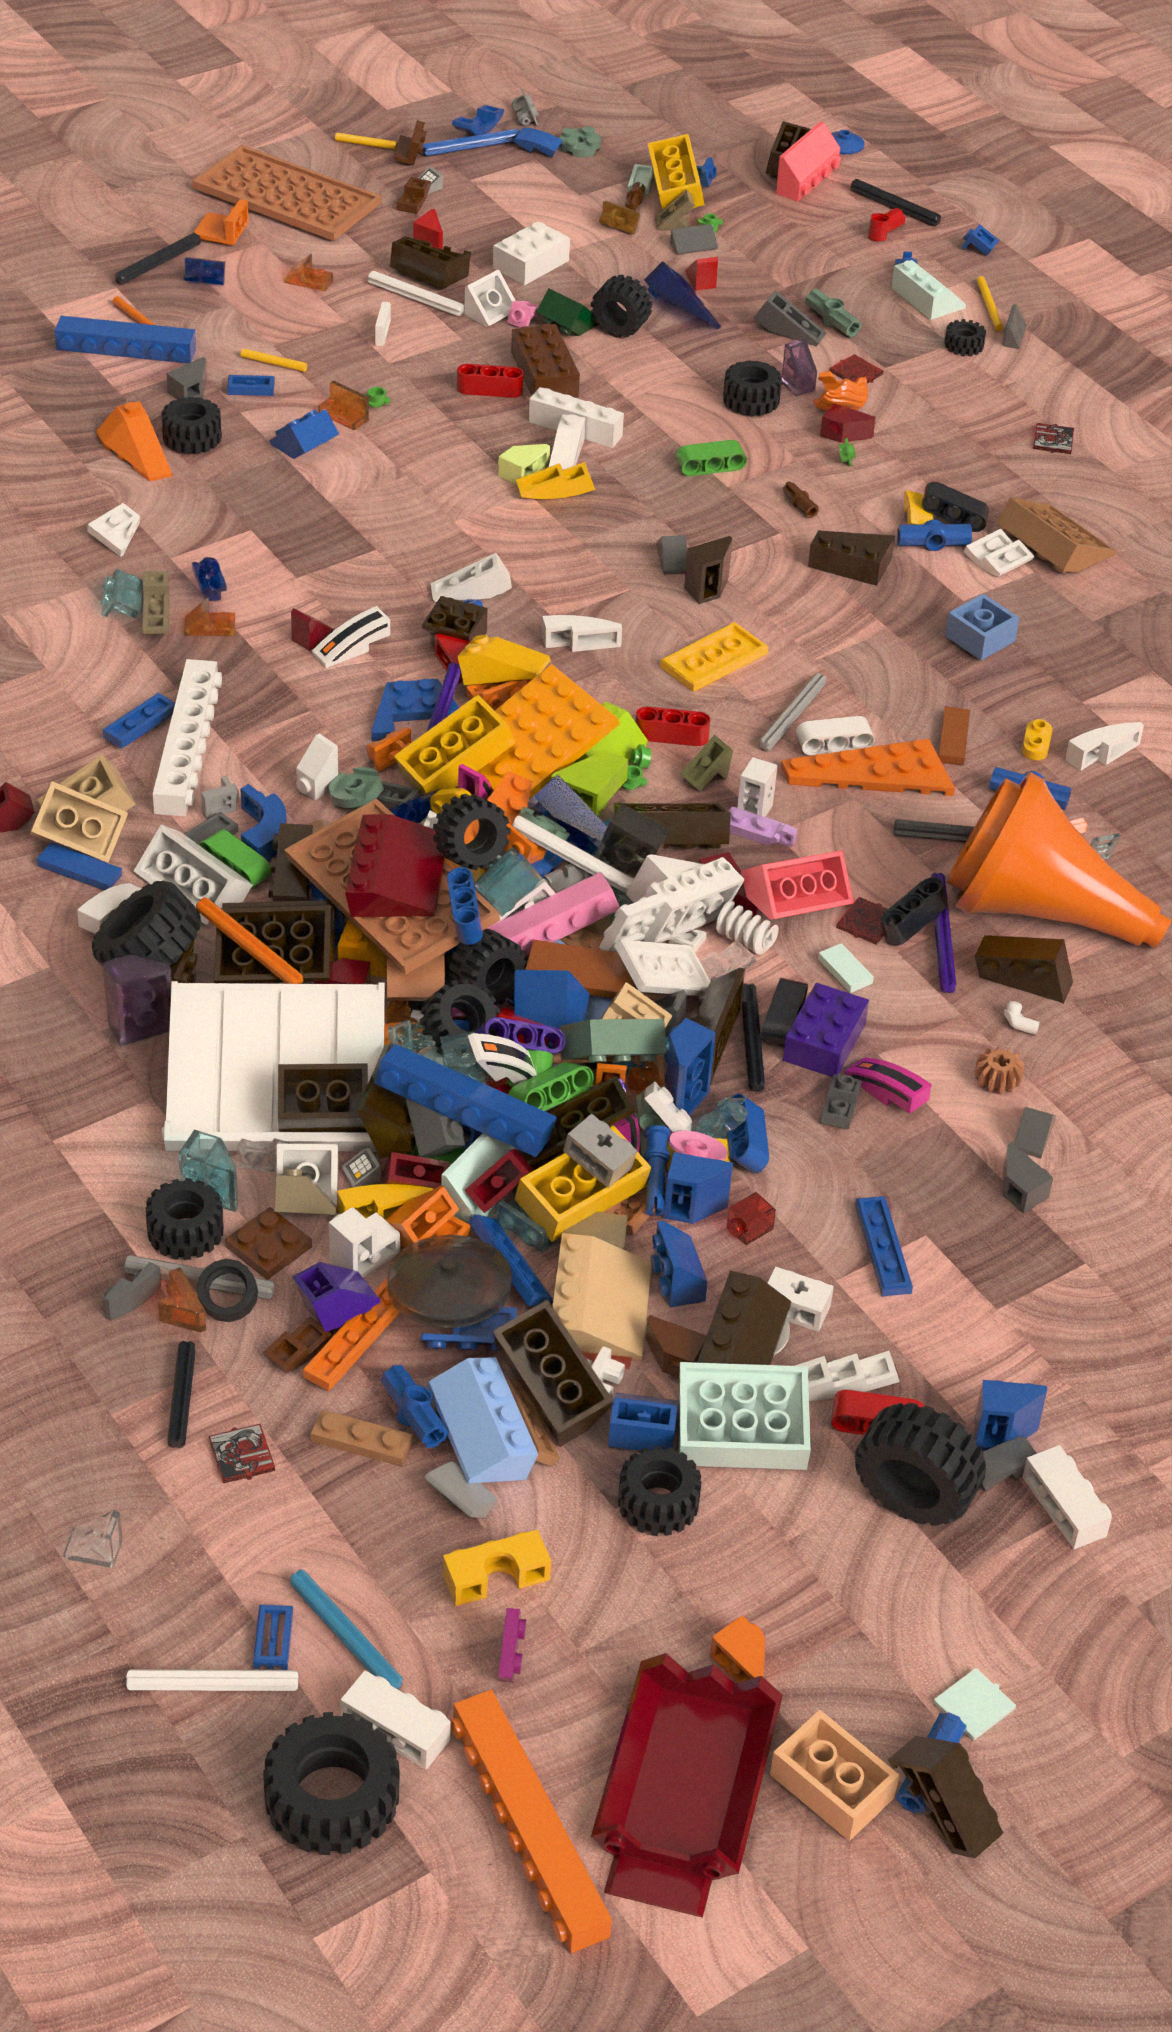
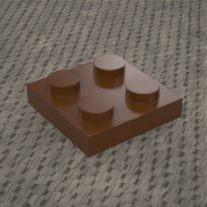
M271 1207L225 1239V1247L266 1280L312 1248V1239L279 1213L274 1212L275 1210Z

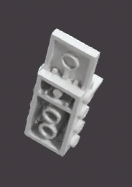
M652 854L648 855L626 893L633 904H624L615 912L614 916L616 918L612 925L604 932L605 937L599 948L606 951H617L614 945L620 940H644L645 942L662 943L718 919L723 906L729 900H733L745 879L723 857L707 864H700Z

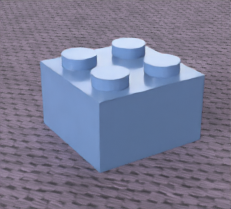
M981 594L949 612L945 636L979 660H983L1016 641L1019 617L985 594Z

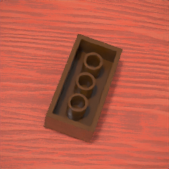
M543 324L542 326L534 327L523 326L512 329L511 353L518 368L523 371V379L531 396L541 387L564 395H570L574 398L579 397L580 373L556 324Z

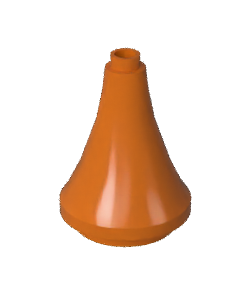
M1029 772L1024 777L1020 785L1007 778L1002 781L971 832L947 879L948 884L960 890L954 906L967 914H1019L1074 923L1113 935L1137 946L1145 942L1154 948L1158 946L1171 923L1170 918L1160 913L1161 906L1137 890L1106 863L1069 821L1051 795L1045 780L1032 772Z

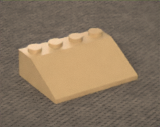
M562 1233L553 1309L583 1355L598 1356L602 1347L612 1349L611 1358L642 1361L651 1277L650 1261L594 1236Z

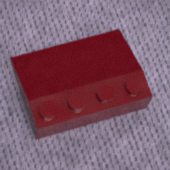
M391 814L362 815L345 891L351 917L435 916L446 858L436 848L438 843L433 840V835L436 834L433 828Z

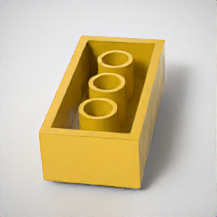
M689 134L647 143L662 210L686 189L693 196L695 205L693 208L705 205Z
M476 695L394 755V758L402 775L416 789H420L422 796L430 803V798L437 791L452 789L458 786L459 765L464 764L477 772L514 745L515 740L508 724L479 695Z
M614 1125L610 1127L612 1131H614L622 1139H625V1137L616 1129ZM637 1152L632 1168L611 1187L607 1188L564 1153L522 1177L519 1181L515 1200L553 1242L562 1237L564 1230L596 1212L608 1210L645 1188L651 1166Z

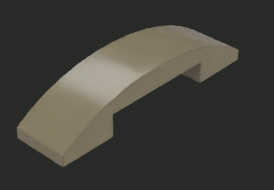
M168 571L143 572V634L169 633Z

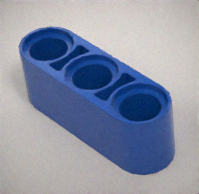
M458 867L448 873L447 882L457 938L462 944L470 945L482 939L483 930L472 872L468 868Z
M741 1093L735 1094L729 1099L725 1107L729 1154L731 1159L753 1174H757L766 1167L769 1161L764 1110Z

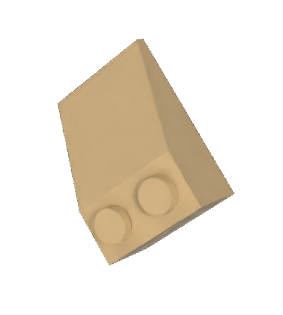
M101 754L60 783L62 786L125 812L135 805L120 772L104 754ZM45 794L37 799L40 806L43 802Z
M52 781L29 835L47 843H54L108 863L128 812Z

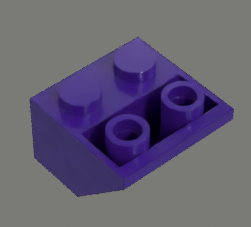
M318 1262L292 1276L305 1306L325 1332L341 1327L346 1321L370 1311L373 1306L381 1303L376 1293L360 1273L355 1270Z

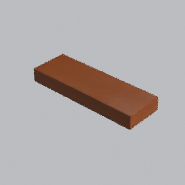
M945 706L939 749L941 762L964 765L970 709Z

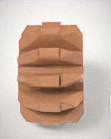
M999 1046L995 1051L987 1048L985 1053L980 1054L977 1059L975 1078L979 1080L980 1087H988L989 1093L993 1090H997L1000 1094L1004 1090L1012 1093L1014 1088L1019 1087L1022 1082L1024 1062L1020 1061L1019 1054H1011L1010 1048L1006 1051L1001 1050Z

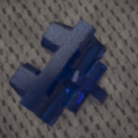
M186 257L184 280L224 285L225 262Z
M205 557L199 563L192 562V570L202 595H205L206 601L221 600V592L227 591V584L218 561L212 557Z

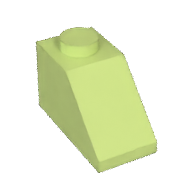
M547 444L512 446L499 456L498 476L517 485L516 479L545 469L549 466L550 446Z

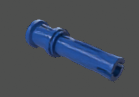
M661 1125L648 1126L644 1130V1137L647 1139V1150L644 1151L643 1158L651 1166L647 1179L645 1213L653 1216L654 1204L656 1205V1216H661L665 1213V1164L670 1160V1152L667 1151V1139L670 1138L671 1131L668 1127Z

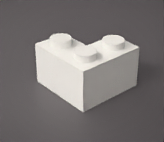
M352 1207L344 1213L336 1215L329 1222V1260L332 1265L358 1271L362 1277H365L400 1254V1233L378 1213L365 1218Z

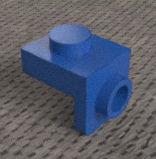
M708 157L703 166H696L701 187H709L712 180L716 177L717 168L714 166L712 157Z

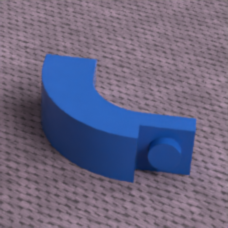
M247 784L240 788L241 809L259 822V824L242 833L241 841L263 856L269 863L272 857H277V850H273L274 833L279 834L280 823L287 824L286 809L282 800L275 793L265 797L262 792Z

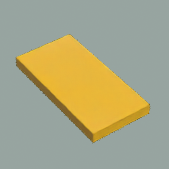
M734 622L661 659L660 667L692 692H695L768 654L769 647Z

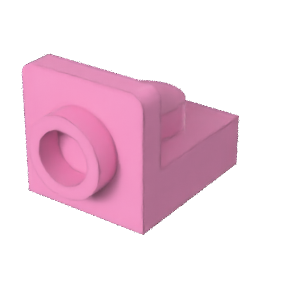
M512 301L507 322L520 328L529 326L530 319L540 316L536 313L539 305L528 301Z

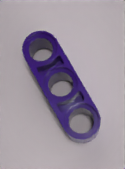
M500 1017L489 1019L476 1032V1034L490 1035L488 1028H493L498 1037L514 1041L526 1050L546 1051L553 1056L560 1052L566 1043L563 1032L555 1027ZM516 1033L524 1036L525 1044L517 1040ZM544 1037L552 1042V1049L545 1045Z

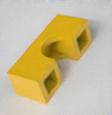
M538 1529L530 1532H519L508 1538L487 1541L479 1546L464 1550L457 1549L450 1554L443 1555V1577L455 1607L487 1598V1576L494 1572L510 1574L515 1579L519 1589L549 1581L551 1558Z

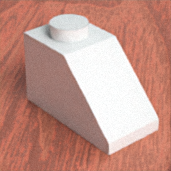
M321 734L314 737L296 768L297 789L301 793L316 801L330 792L329 785L338 775V746Z

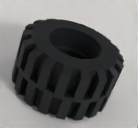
M624 275L612 276L594 294L591 302V307L593 308L591 313L596 317L594 319L595 322L601 325L600 328L602 330L605 329L607 334H615V337L618 338L621 336L627 338L630 335H634L652 313L651 308L653 304L649 301L651 299L650 293H646L647 288L639 284L640 281L637 279L635 281L632 280L631 276L627 275L626 278ZM617 302L622 304L625 307L626 311L622 309Z
M748 360L732 364L725 373L724 403L732 411L741 415L762 416L771 413L772 410L778 408L780 403L782 385L780 371L776 370L774 366L760 361Z
M182 397L164 406V410L161 413L163 440L165 445H168L171 450L185 454H200L201 452H208L210 449H214L221 442V411L215 403H211L210 400L201 397Z
M461 794L460 798L456 796L451 798V804L445 803L442 806L443 812L441 814L437 813L435 818L438 819V822L433 824V830L436 831V834L433 835V840L438 843L436 846L437 850L443 853L442 856L471 870H477L478 867L481 869L488 868V863L495 864L498 861L496 857L498 855L503 856L505 853L503 848L505 845L508 846L510 841L507 839V835L511 834V828L506 826L510 822L508 817L504 816L505 812L496 804L474 794H471V796ZM478 819L479 829L476 837L470 843L465 844L464 835L467 827Z
M484 929L482 939L475 944L466 945L461 942L459 943L457 952H454L452 955L453 962L449 966V969L452 970L449 974L450 980H457L459 982L461 979H468L469 984L473 981L479 983L478 987L480 989L485 987L489 990L487 995L490 998L494 996L496 1000L493 1003L494 1005H497V1003L501 1005L506 1002V998H511L515 991V971L523 970L526 967V961L523 960L525 953L521 950V947L491 929Z
M461 979L459 982L454 980L447 985L445 984L425 1001L426 1005L421 1009V1014L424 1016L420 1019V1025L425 1027L422 1034L424 1037L428 1036L430 1041L427 1043L430 1047L435 1045L437 1047L436 1052L440 1055L446 1052L447 1056L464 1053L465 1057L468 1055L472 1056L473 1050L468 1035L476 1034L477 1029L482 1024L500 1014L499 1007H495L493 1004L496 1002L494 996L490 998L487 995L489 990L485 987L480 989L478 987L479 983L473 981L469 984L468 979ZM451 1007L461 1010L466 1015L470 1025L469 1031L462 1030L454 1023L451 1017ZM488 1028L490 1035H497L493 1028Z
M185 1178V1181L175 1179L170 1184L165 1182L160 1185V1190L155 1189L151 1193L152 1197H148L145 1207L148 1240L155 1250L160 1249V1254L163 1256L169 1254L171 1259L178 1260L179 1257H184V1260H191L193 1256L199 1258L204 1256V1252L210 1253L214 1250V1245H219L221 1242V1236L224 1233L223 1205L221 1196L218 1192H214V1188L211 1185L204 1186L203 1181L193 1182L189 1178Z
M654 1446V1450H649L647 1447L641 1449L640 1455L637 1453L632 1454L630 1461H625L622 1471H620L618 1506L620 1507L622 1517H627V1523L631 1527L637 1525V1531L642 1533L650 1531L652 1536H658V1533H664L665 1536L672 1535L673 1530L679 1533L684 1530L685 1525L690 1526L699 1510L702 1484L700 1470H696V1463L693 1460L687 1461L685 1453L677 1454L675 1449L668 1447V1450H662L661 1446ZM664 1488L672 1493L655 1494L648 1491V1489Z

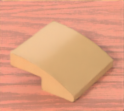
M626 982L614 997L601 1019H664L666 1028L672 1015ZM638 1057L631 1058V1061L638 1066L642 1063L638 1062Z

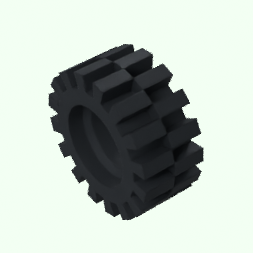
M961 319V322L954 320V323L951 321L946 327L945 348H948L949 352L954 351L955 355L960 353L964 357L965 354H968L969 357L973 356V353L978 355L984 349L986 329H984L983 325L979 326L980 323L978 322L973 323V320H969V322H966L965 319Z

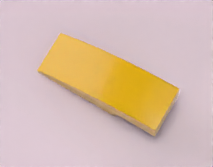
M585 462L562 470L559 463L516 479L521 497L557 499L595 490Z
M375 1184L338 1190L337 1211L338 1214H342L353 1207L365 1218L378 1213L384 1220H387L404 1203L433 1190V1188L400 1184Z

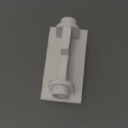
M522 88L523 95L514 98L512 101V106L515 109L519 122L522 125H528L535 121L536 125L539 126L536 120L539 114L530 94L526 96Z
M571 863L564 866L565 876L563 875V870L558 869L542 876V879L558 893L591 877V875Z

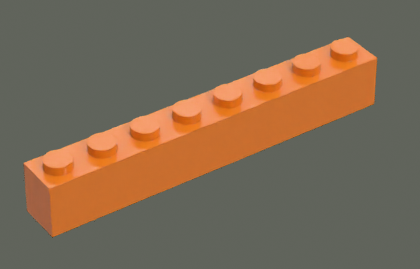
M491 1689L454 1703L453 1719H450L452 1732L456 1739H462L465 1745L464 1753L470 1767L475 1766L480 1774L478 1775L480 1787L484 1795L490 1794L494 1802L493 1811L499 1824L504 1823L508 1830L507 1837L511 1849L514 1853H520L523 1859L522 1867L524 1874L530 1883L534 1881L538 1889L537 1896L542 1910L550 1912L554 1920L552 1922L553 1930L560 1943L565 1942L572 1954L610 1938L612 1918L493 1690Z

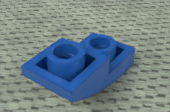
M522 128L514 139L516 144L529 152L537 148L550 157L554 156L563 141L549 133L532 128Z

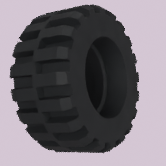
M162 880L155 881L151 885L147 884L141 890H136L128 899H124L108 915L109 917L106 921L102 922L99 931L94 935V941H92L93 956L119 984L128 987L143 985L146 981L155 979L158 974L164 973L172 963H175L180 958L183 952L187 951L190 943L195 940L197 931L200 930V913L172 882Z
M899 1403L882 1409L875 1416L855 1451V1467L857 1475H861V1483L865 1488H869L870 1495L875 1500L879 1499L884 1503L883 1506L889 1511H896L904 1519L911 1518L915 1520V1523L919 1524L928 1522L931 1526L956 1521L966 1513L982 1485L986 1473L983 1451L981 1447H977V1440L973 1435H968L965 1432L964 1426L959 1422H953L949 1419L950 1416L943 1412L941 1414L935 1412L934 1408L926 1405L919 1407L917 1403H907L905 1405Z
M323 1712V1717L315 1718L314 1714L305 1717L302 1724L298 1725L295 1722L285 1729V1736L282 1734L277 1736L272 1743V1749L267 1752L264 1761V1799L266 1812L270 1815V1822L276 1831H282V1838L290 1844H294L297 1841L299 1849L306 1852H311L312 1849L319 1850V1855H330V1851L339 1850L340 1854L351 1853V1848L358 1845L359 1849H362L371 1844L372 1836L379 1838L386 1831V1824L393 1821L396 1814V1806L399 1804V1761L396 1759L397 1752L393 1744L387 1742V1735L379 1728L373 1730V1723L364 1718H361L360 1721L355 1720L353 1714L343 1713L342 1716H333V1712ZM326 1767L348 1769L364 1781L362 1786L351 1795L333 1800L314 1797L304 1791L299 1785L310 1773Z

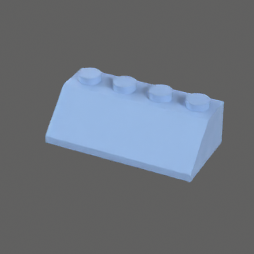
M496 1357L467 1358L430 1380L427 1387L432 1394V1399L442 1423L449 1431V1440L467 1483L526 1480L538 1456V1452Z

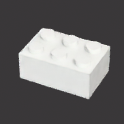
M535 222L493 245V269L499 270L504 275L526 285L569 261L570 238L542 222Z

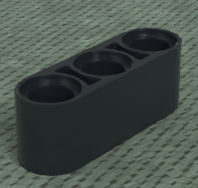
M930 482L925 486L922 499V507L925 511L954 524H971L972 532L984 530L989 513L986 503L939 482Z
M930 877L924 879L881 915L885 941L889 945L898 946L904 944L944 911L947 901L943 882L939 878Z
M780 977L763 1024L761 1040L785 1045L786 1035L805 1003L808 991L807 983Z

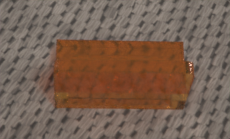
M336 381L330 382V398L318 405V413L326 409L333 421L352 430H356L369 421L368 396Z

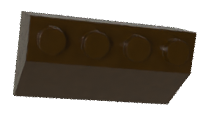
M614 803L618 840L626 844L627 848L640 849L642 844H652L653 848L666 849L669 844H679V848L692 849L695 848V844H705L706 848L718 849L721 848V844H729L731 812L719 803Z
M737 968L711 980L707 991H701L698 1001L699 1010H694L691 1016L692 1021L716 1032L710 1086L741 1010L745 968Z
M390 1044L384 1045L357 1109L380 1159L389 1157L391 1152L401 1154L413 1152L416 1144L406 1103L408 1098L374 1083L381 1058L393 1047Z
M614 1076L546 1111L557 1117L549 1142L537 1157L523 1151L521 1153L535 1170L565 1153L563 1149L568 1133L589 1115L593 1114L600 1121L608 1124L609 1127L614 1125L616 1128L638 1117L618 1077Z
M730 1270L697 1363L771 1365L791 1307V1300L760 1277Z
M548 1300L493 1331L496 1348L560 1447L587 1432L614 1404V1400Z

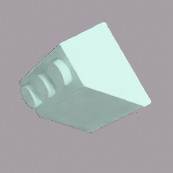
M913 260L894 266L891 288L930 320L966 308V304Z
M482 1133L442 1174L441 1186L445 1187L459 1208V1211L453 1215L454 1217L470 1224L469 1221L474 1214L488 1216L490 1210L484 1213L466 1193L465 1189L509 1150L515 1149V1147ZM505 1198L498 1202L497 1205L501 1204Z

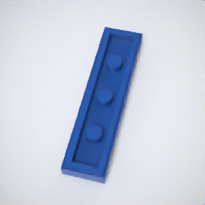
M885 1196L856 1199L855 1208L882 1297L912 1294L913 1285Z
M474 1214L469 1221L470 1225L526 1304L535 1307L548 1300L552 1305L553 1298L495 1218Z

